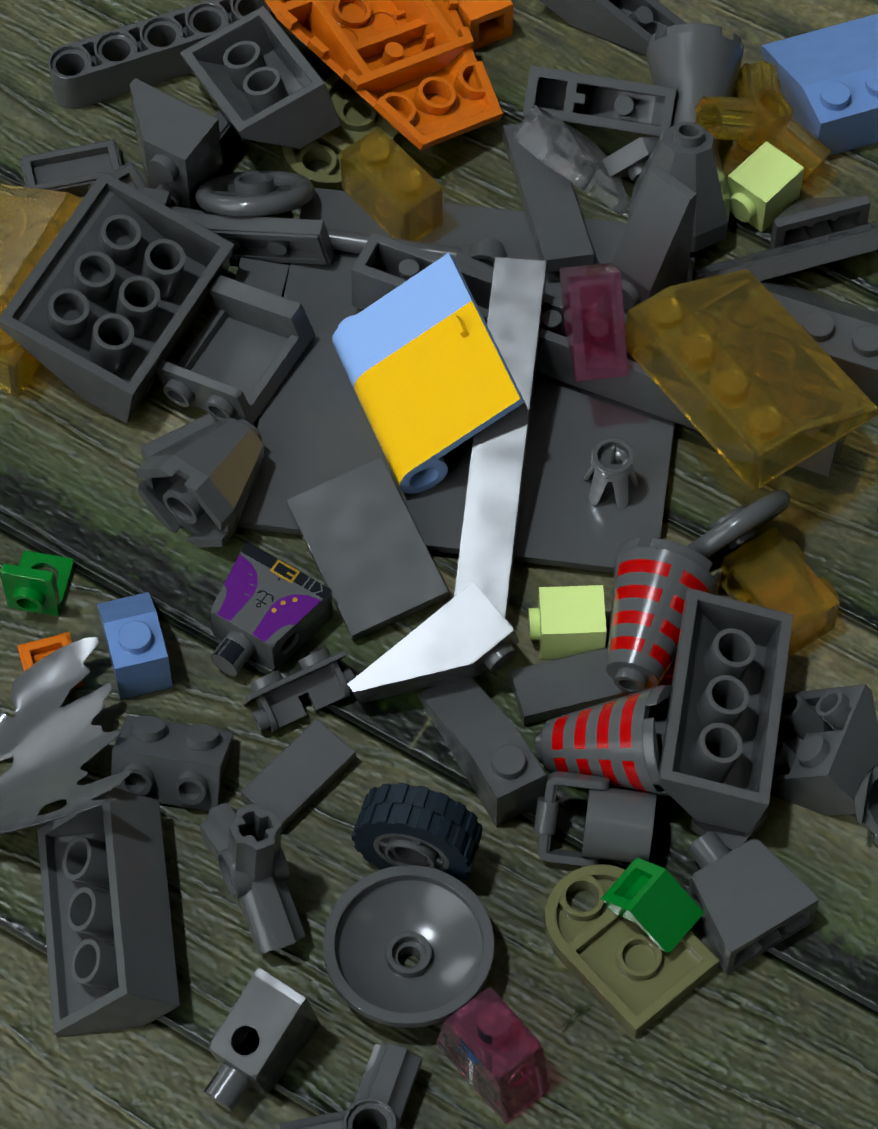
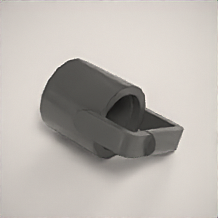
M560 771L551 773L547 778L545 796L537 798L534 832L540 834L538 847L540 858L547 862L577 866L600 864V859L632 863L638 857L649 862L657 794L609 787L610 779L601 776ZM557 785L589 789L582 852L550 848L551 835L556 833L560 802L556 799Z

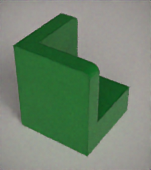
M638 857L633 860L601 898L613 913L637 923L659 949L668 953L677 946L704 914V911L667 869Z

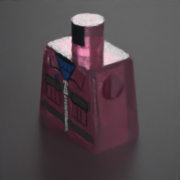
M490 987L444 1022L436 1040V1045L505 1124L550 1090L542 1045L501 997ZM519 1071L523 1077L511 1083L513 1077Z

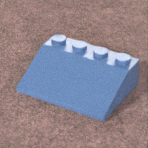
M878 14L761 46V53L815 160L878 142Z

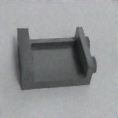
M218 275L208 289L217 309L177 365L160 360L155 370L164 386V394L177 405L182 407L193 405L206 410L218 420L226 418L243 419L253 425L315 333L302 303Z

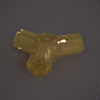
M763 59L757 63H745L740 68L737 78L738 98L703 96L695 107V123L711 133L715 139L735 140L741 147L752 153L765 141L769 142L804 167L803 186L824 164L831 151L792 118L794 115L793 108L781 95L780 79L777 77L776 66Z

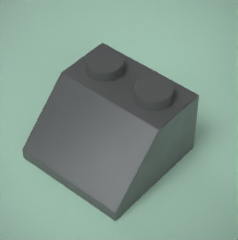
M135 78L130 83L137 143L148 188L170 191L172 206L201 210L195 199L198 187L209 179L224 175L219 120Z

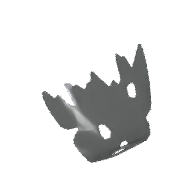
M97 637L83 638L54 651L16 677L13 682L10 696L16 714L14 717H10L0 711V761L13 757L11 768L0 777V835L30 829L113 802L117 798L106 800L93 799L119 786L133 772V770H126L90 784H77L88 775V772L82 770L81 767L121 734V731L106 733L103 732L101 725H92L94 718L104 708V700L112 691L111 682L62 707L70 690L90 673V670L84 666L83 662L99 643ZM61 799L67 800V805L61 809L38 816L47 804Z

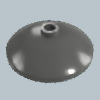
M400 865L370 873L358 880L342 894L327 919L323 937V954L326 970L332 985L340 997L352 1009L362 1016L383 1025L417 1028L437 1024L451 1018L466 1008L477 997L484 987L492 968L494 934L484 905L463 882L434 868ZM406 955H412L418 958L419 962L413 967H405L400 964L399 960Z

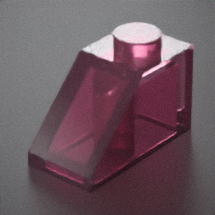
M612 263L560 268L563 320L575 381L628 376L621 272Z

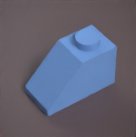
M149 592L97 604L120 700L172 688L168 654L157 612Z

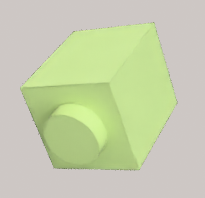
M765 141L728 175L727 184L731 195L730 212L738 220L748 222L760 232H763L773 223L777 216L800 198L804 167Z
M603 585L539 587L538 608H528L529 640H539L540 660L559 659L605 648L607 629Z

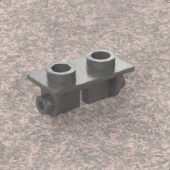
M324 648L299 660L298 663L302 670L283 678L280 671L277 670L251 682L250 686L253 693L247 695L241 702L243 706L253 701L256 702L259 709L252 712L251 715L257 729L260 732L269 729L273 733L279 728L306 716L307 714L299 699V696L307 694L314 711L343 698L350 697V688L347 684L355 676L350 668L341 671L337 663L348 655L346 650L331 656L328 648Z

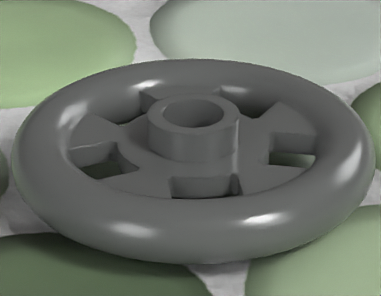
M273 170L244 171L225 174L207 180L198 187L195 199L202 209L218 215L234 217L267 216L289 212L304 206L312 199L314 186L306 177L292 172Z
M776 490L747 507L744 504L711 524L708 532L694 540L687 547L699 552L707 559L713 558L727 548L730 551L754 537L757 534L755 532L757 529L789 507V494L784 490Z

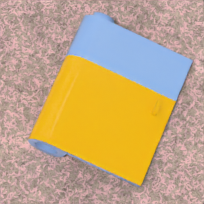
M449 253L358 314L345 318L340 322L332 335V343L402 492L408 494L420 493L436 486L444 479L448 472L443 455L525 403L454 257Z

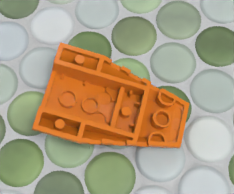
M265 0L276 18L420 151L500 120L503 115L483 62L477 61L472 49L474 40L469 27L463 26L458 14V0Z

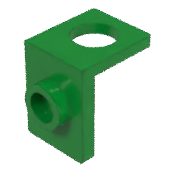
M25 550L22 553L19 566L2 564L0 577L8 608L59 617L75 565L74 559ZM48 567L53 569L58 574L57 582L54 572L39 570L37 568Z

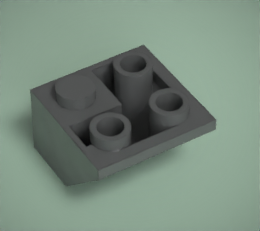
M866 684L785 693L782 699L770 795L825 816L856 814L855 796L863 777L878 763V722L872 690Z

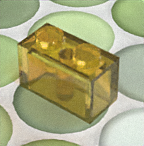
M380 127L375 128L340 152L342 189L392 238L418 241L443 224V188Z
M775 527L770 528L723 557L720 585L732 599L793 614L788 657L834 629L840 605L835 588L827 579L823 577L818 578L806 564L805 556L800 547L790 539L786 541Z

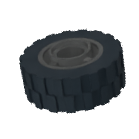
M387 783L382 784L378 788L373 787L370 789L369 794H366L352 834V841L355 842L354 847L357 852H360L366 861L373 863L380 870L400 865H417L434 868L458 880H465L471 872L483 828L482 824L478 823V817L473 812L467 810L466 806L461 802H456L444 793H438L423 786H412L407 783L392 785Z

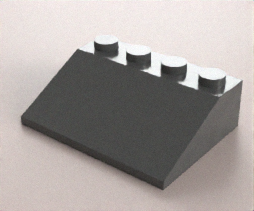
M102 171L0 315V328L82 399L119 420L128 423L159 377L155 368L160 360L170 361L211 300L212 296L208 289L218 275L227 276L234 244Z

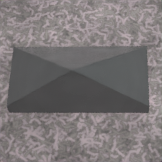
M868 195L797 199L774 219L769 249L866 224L871 206Z

